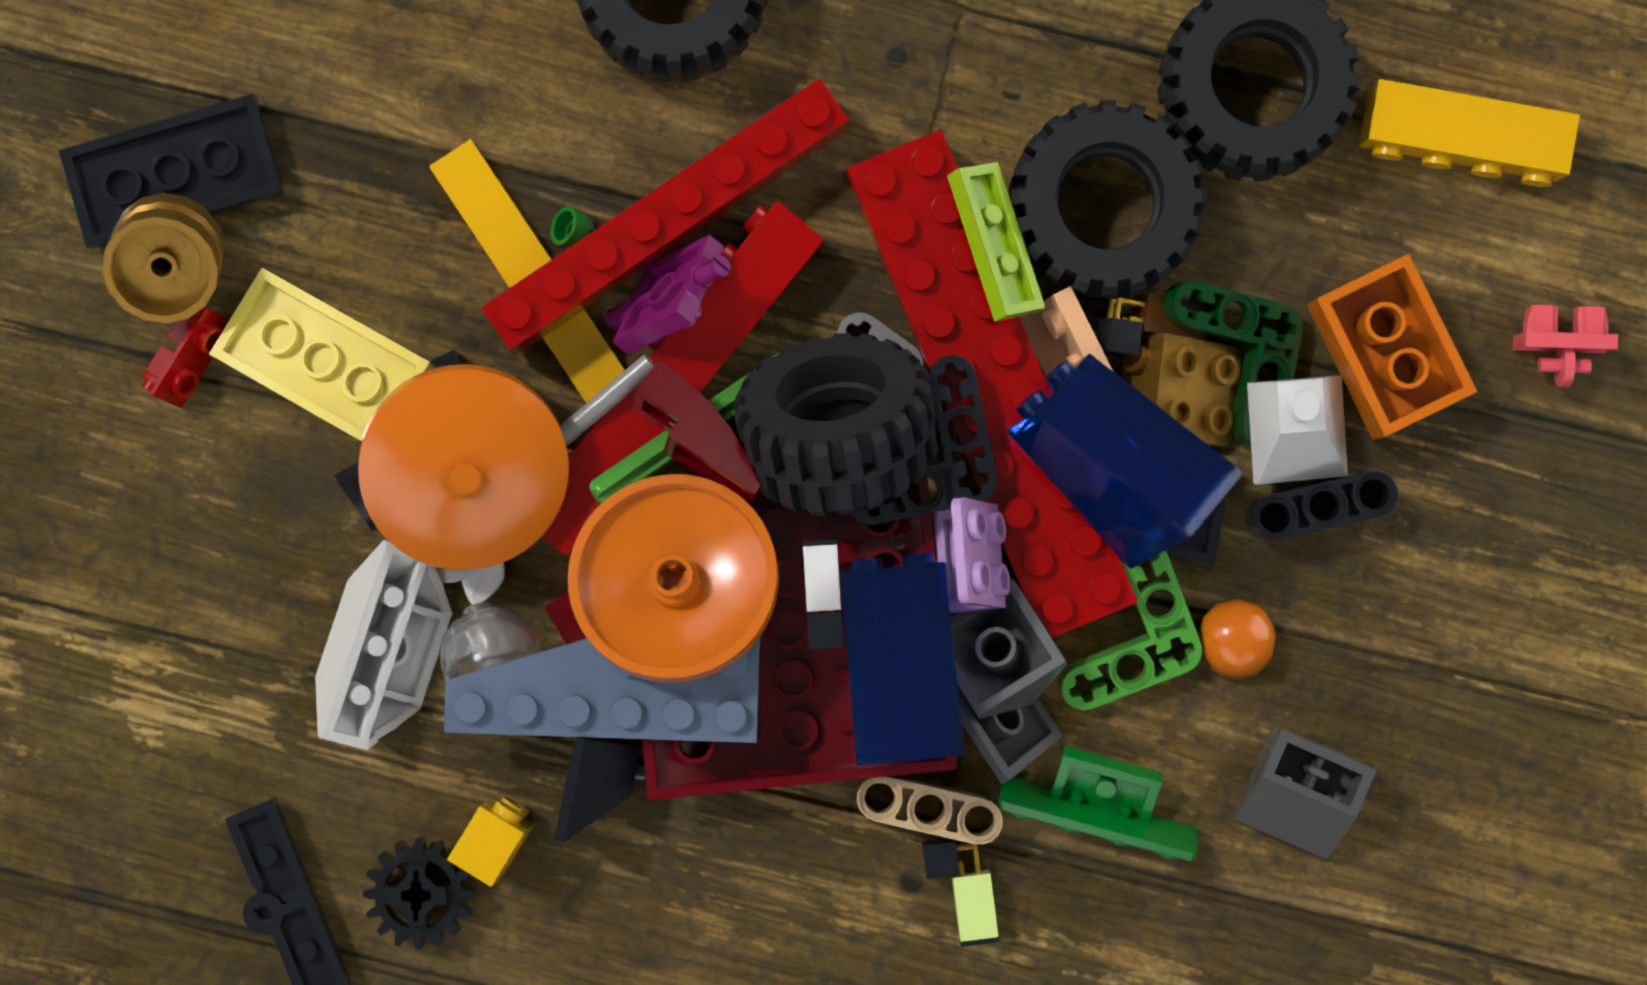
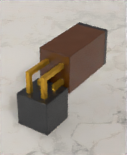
M1144 293L1134 294L1133 300L1110 298L1107 318L1098 319L1096 338L1105 354L1127 357L1139 356L1142 333H1168L1204 341L1206 334L1171 324L1163 311L1164 295ZM1186 299L1181 300V306L1186 307L1188 312H1207L1210 305H1202ZM1114 304H1116L1115 315L1113 318ZM1121 305L1132 307V313L1129 318L1122 317L1120 319Z

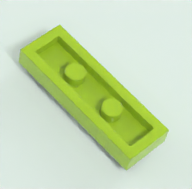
M998 162L959 168L947 175L994 322L1034 314L1044 309L1045 305Z

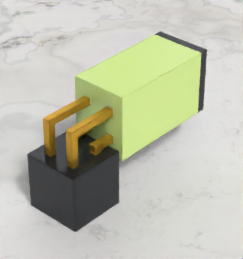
M954 839L922 842L926 878L951 876L961 947L999 942L991 873L989 870H980L977 844L956 845ZM973 849L976 871L964 873V865L962 861H958L957 851Z

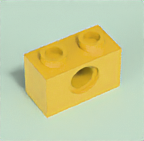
M503 796L501 801L492 797L479 806L447 860L492 887L504 876L535 825L534 822L526 818L529 810L509 797Z

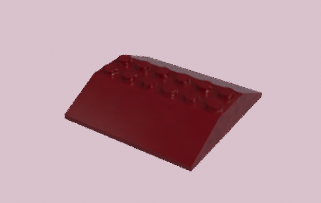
M923 476L917 484L910 482V487L907 490L909 499L918 506L930 505L928 477ZM759 490L751 507L763 521L773 543L778 562L779 585L772 616L760 636L757 742L642 739L648 800L956 770L957 762L951 704L946 698L950 693L942 613L940 612L932 514L877 525H866L858 522L851 514L840 515L839 511H828L826 516L811 515L807 509L795 512L783 507L780 501L775 504L761 494ZM890 496L884 499L883 504L895 502V513L905 511L899 497L895 499ZM867 506L858 508L867 509L870 517L879 515L878 507L868 509ZM837 539L841 610H834V613L841 612L843 647L809 649L807 614H814V612H807L803 541ZM818 611V614L830 613V611Z

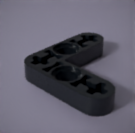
M947 355L938 359L929 371L938 436L944 459L943 463L930 465L924 474L937 487L935 500L930 505L918 506L909 499L906 492L899 496L905 508L904 512H894L895 502L879 506V515L875 517H870L867 509L856 508L854 509L855 513L851 515L858 522L866 525H877L949 510L954 498L965 497L984 501L994 493L997 485V474L976 375L972 365L965 358L957 355ZM953 365L955 373L964 372L966 381L958 385L959 398L961 401L970 396L973 407L957 406L943 413L941 402L950 403L952 401L948 386H939L937 383V378L945 373L944 366ZM957 415L970 417L977 427L975 439L966 445L954 443L947 433L949 421ZM981 447L983 458L973 457L972 460L976 473H985L987 483L979 486V495H972L969 488H960L958 478L966 475L965 461L963 459L954 464L951 452L968 453Z

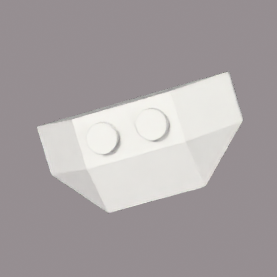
M383 540L347 580L315 676L318 737L364 750L370 749L378 742L377 739L397 728L421 709L452 616V610L443 584L435 569L436 567L406 555L389 541Z

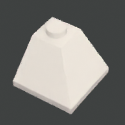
M1342 375L1247 383L1254 484L1348 476Z

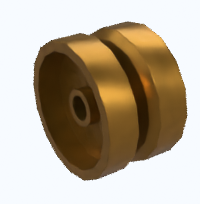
M161 193L139 199L124 210L112 231L104 251L102 274L109 294L123 310L143 321L167 324L190 318L206 306L217 287L225 252V241L220 226L205 207L186 196Z

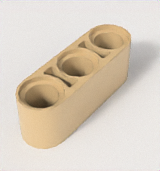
M898 775L862 779L857 787L856 799L860 811L866 818L875 822L980 845L992 842L1002 829L1003 817L999 808L990 798L981 794ZM876 783H884L894 792L892 803L882 810H875L865 802L867 789ZM935 795L942 800L943 810L937 819L924 821L915 815V804L922 796ZM976 806H984L992 813L990 826L982 832H972L964 824L967 812Z

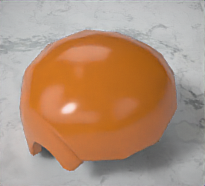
M1235 598L1217 603L1203 617L1198 634L1202 645V654L1211 670L1218 675L1236 680L1258 675L1271 661L1276 642L1274 625L1259 605Z

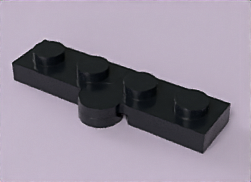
M273 798L225 818L251 885L257 890V894L249 898L244 905L243 917L248 928L262 934L271 932L292 985H353L277 799Z

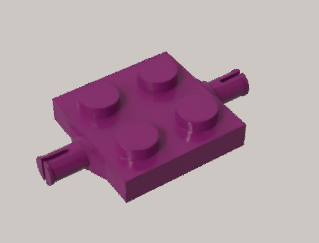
M709 234L647 266L630 298L625 299L621 305L607 310L608 314H605V322L608 327L613 330L618 329L613 343L628 355L646 345L654 346L663 337L675 331L689 329L702 312L700 303L706 289L713 281L729 275L727 271H731L728 259L721 255L724 246Z

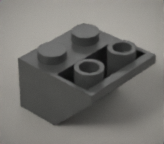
M1272 725L1232 819L1327 860L1358 817L1377 770Z

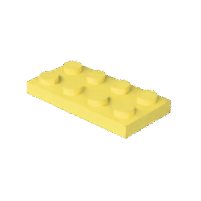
M264 268L260 269L209 353L215 359L360 442L374 411L395 388L413 376L435 368L426 359Z

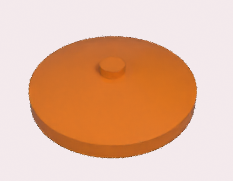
M459 364L442 366L415 375L395 388L380 403L371 416L362 437L359 449L358 475L362 499L370 518L383 536L397 549L422 563L434 567L451 570H475L501 564L516 557L531 547L547 531L556 518L565 497L569 476V460L562 430L556 417L545 401L531 387L512 375L494 368Z
M684 474L659 475L645 478L620 489L607 498L583 525L573 546L568 567V593L571 607L582 632L601 656L620 670L645 680L664 683L689 682L702 679L729 667L739 660L757 642L765 630L776 604L779 585V571L775 549L763 521L755 510L729 488L709 479Z

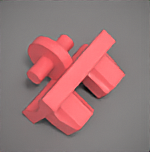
M1531 305L1526 307L1522 333L1513 336V351L1555 352L1554 357H1539L1537 368L1538 372L1554 373L1557 387L1569 388L1573 383L1575 373L1590 374L1592 368L1591 359L1576 358L1575 353L1604 354L1607 350H1618V334H1608L1606 307L1584 306L1573 308V333L1558 332V306Z

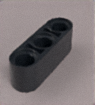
M1380 471L1365 472L1255 499L1247 508L1245 524L1254 537L1263 541L1282 540L1383 516L1395 507L1398 500V488L1395 481L1388 474ZM1368 480L1374 482L1381 491L1380 502L1373 509L1367 508L1362 504L1359 497L1361 486ZM1318 492L1326 494L1332 502L1331 514L1323 521L1316 519L1310 511L1311 498ZM1269 503L1276 505L1283 514L1281 527L1273 533L1267 531L1260 522V513Z

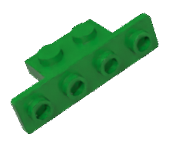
M1064 746L1051 787L1014 777L1004 784L999 783L997 807L1000 810L1007 811L1016 818H1032L1054 824L1067 832H1084L1099 836L1118 846L1132 845L1154 851L1166 859L1174 860L1180 858L1194 861L1197 854V829L1194 826L1151 815L1163 782V772Z

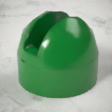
M567 206L562 208L554 217L550 236L554 244L568 249L589 235L590 231L593 232L595 227L592 219L584 212Z

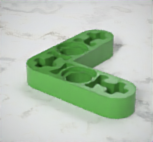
M1141 531L1130 534L1120 544L1118 552L1138 601L1136 606L1146 634L1076 660L1064 668L1059 679L1060 691L1067 704L1075 709L1083 711L1094 709L1185 674L1194 669L1201 660L1202 645L1168 554L1159 539L1151 533ZM1143 544L1148 551L1156 550V554L1149 557V562L1156 577L1165 571V578H1154L1147 581L1139 563H1130L1129 559L1136 556V546ZM1138 581H1147L1139 588L1137 587ZM1156 590H1168L1174 596V605L1170 612L1161 616L1148 612L1146 602L1150 594ZM1179 637L1183 644L1191 643L1190 646L1184 649L1185 657L1181 660H1176L1173 654L1159 657L1158 660L1162 668L1155 670L1154 662L1145 649L1153 645L1157 655L1171 649L1170 640ZM1135 654L1144 660V669L1141 675L1131 680L1118 676L1116 667L1119 660L1125 655ZM1106 663L1107 672L1115 686L1107 689V685L1104 679L1090 685L1091 693L1087 696L1082 697L1078 690L1070 692L1069 689L1076 685L1075 677L1077 675L1084 674L1087 680L1099 678L1103 675L1098 666Z

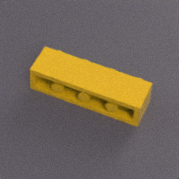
M1378 79L1368 90L1359 147L1372 149V156L1379 159L1398 161L1402 160L1403 155L1422 158L1421 164L1430 168L1452 169V164L1472 167L1471 174L1480 177L1501 178L1503 172L1522 176L1521 183L1526 185L1551 187L1552 181L1557 182L1570 175L1580 114Z

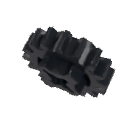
M419 836L415 839L413 849L411 850L404 840L395 843L397 856L394 857L391 853L383 851L378 856V859L384 868H371L366 874L368 878L376 882L375 887L363 891V897L375 899L376 904L366 915L368 918L377 916L382 918L384 922L377 930L380 935L388 932L390 929L396 932L394 945L400 946L408 937L413 938L415 950H421L425 945L426 937L430 936L432 942L437 947L445 942L444 929L453 935H456L462 929L456 919L457 916L468 918L473 912V909L464 904L463 901L464 899L474 897L476 895V888L464 886V880L470 874L462 869L459 870L456 865L447 860L448 857L443 854L445 849V841L439 840L432 849H428L425 837ZM409 861L407 876L402 881L389 882L393 871L400 864ZM433 863L444 870L450 881H443L433 871ZM418 880L421 881L423 890L431 892V896L423 901L422 905L418 904L419 900L416 895H409V889L415 886ZM452 903L446 916L439 922L430 925L432 909L436 905ZM390 905H396L407 916V923L393 912Z

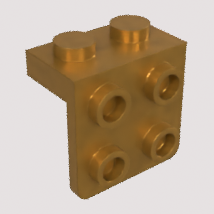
M1142 333L1139 356L1122 357L1123 369L1120 394L1116 405L1115 433L1128 436L1165 437L1218 447L1228 446L1232 441L1233 435L1231 431L1233 410L1239 386L1242 361L1240 349L1234 346L1168 333Z

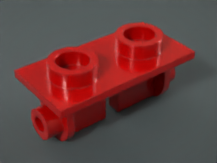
M205 306L190 318L176 321L167 337L177 342L179 346L175 352L163 345L160 346L149 366L142 373L146 378L141 386L150 391L151 395L182 409L188 397L196 390L199 379L213 357L209 353L229 320Z

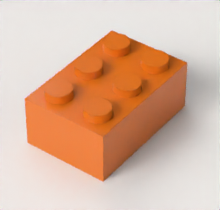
M1409 254L1306 304L1372 440L1391 435L1477 392Z

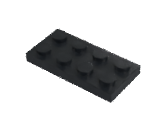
M254 94L58 150L85 245L89 249L107 245L112 231L124 210L143 197L161 193L186 196L205 207L212 215L285 193L259 101Z

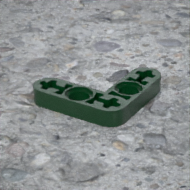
M1178 282L1166 291L1163 298V311L1171 324L1180 328L1247 344L1233 410L1231 431L1234 439L1240 445L1251 448L1247 383L1258 382V371L1266 362L1272 364L1275 368L1277 380L1294 379L1303 335L1302 317L1294 307L1288 304L1203 282ZM1182 297H1190L1192 302L1202 305L1210 304L1208 311L1188 312L1186 307L1181 306ZM1232 301L1237 303L1243 312L1242 323L1235 330L1228 328L1224 321V310ZM1259 319L1278 320L1279 324L1284 325L1283 334L1277 335V332L1273 329L1257 327Z

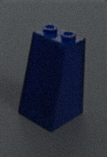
M1090 353L1073 365L1065 359L1052 369L1043 379L1048 387L1043 392L1040 389L1035 390L1017 406L1015 410L1021 416L1007 430L1008 434L1129 569L1190 538L1243 475L1229 460Z
M934 552L904 555L903 566L883 568L882 558L851 561L852 571L841 572L840 580L857 766L964 755L965 744L946 562L935 563Z

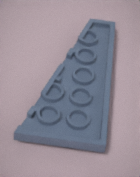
M760 637L748 652L729 667L713 675L689 682L664 683L635 677L607 661L591 645L587 638L451 678L445 682L444 733L756 743Z

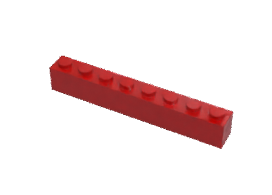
M820 78L498 295L482 306L481 310L515 357L846 132L849 119Z
M778 201L775 202L770 210L762 204L757 208L742 227L750 234L738 249L729 243L722 251L721 255L728 259L731 271H727L729 275L713 281L706 289L700 303L702 312L697 321L685 331L678 330L663 337L654 346L647 345L654 351L649 357L654 364L661 359L685 377L699 392L708 384L824 241L820 235ZM637 388L588 428L590 431L578 446L573 442L567 446L569 476L565 497L553 523L541 536L566 557L572 551L576 538L585 522L597 507L601 505L590 491L589 485L591 481L665 431V429L632 408Z

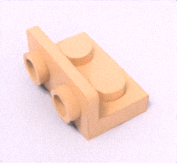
M1071 286L1044 300V309L1034 314L1020 316L1045 380L1059 405H1063L1116 379Z

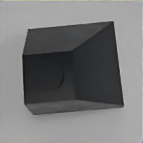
M575 737L554 837L555 841H567L618 806L633 794L635 785L644 787L646 773L644 756L641 755L643 743L620 738Z

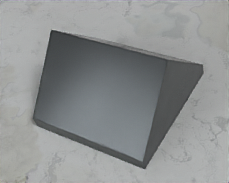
M1014 579L1010 580V590L1005 595L1006 608L958 612L942 622L947 667L979 719L1031 705L1068 665Z
M957 684L949 689L950 695L946 698L951 704L952 711L1001 784L1012 779L1063 737L1039 698L1031 705L979 719L959 685Z

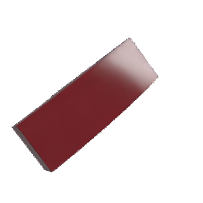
M659 359L637 388L632 408L669 432L663 451L665 454L698 476L729 488L752 506L761 485L752 464L747 458V454L732 429L714 406L685 377Z

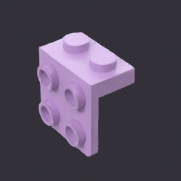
M965 497L954 498L951 502V509L933 513L940 612L958 613L1006 608L1005 595L1010 590V576L1006 565L1002 564L1001 543L1006 538L1004 517L998 512V505Z

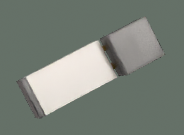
M837 539L803 541L807 612H814V614H807L809 649L843 647L841 612L834 613V610H841ZM818 611H830V613L818 614Z

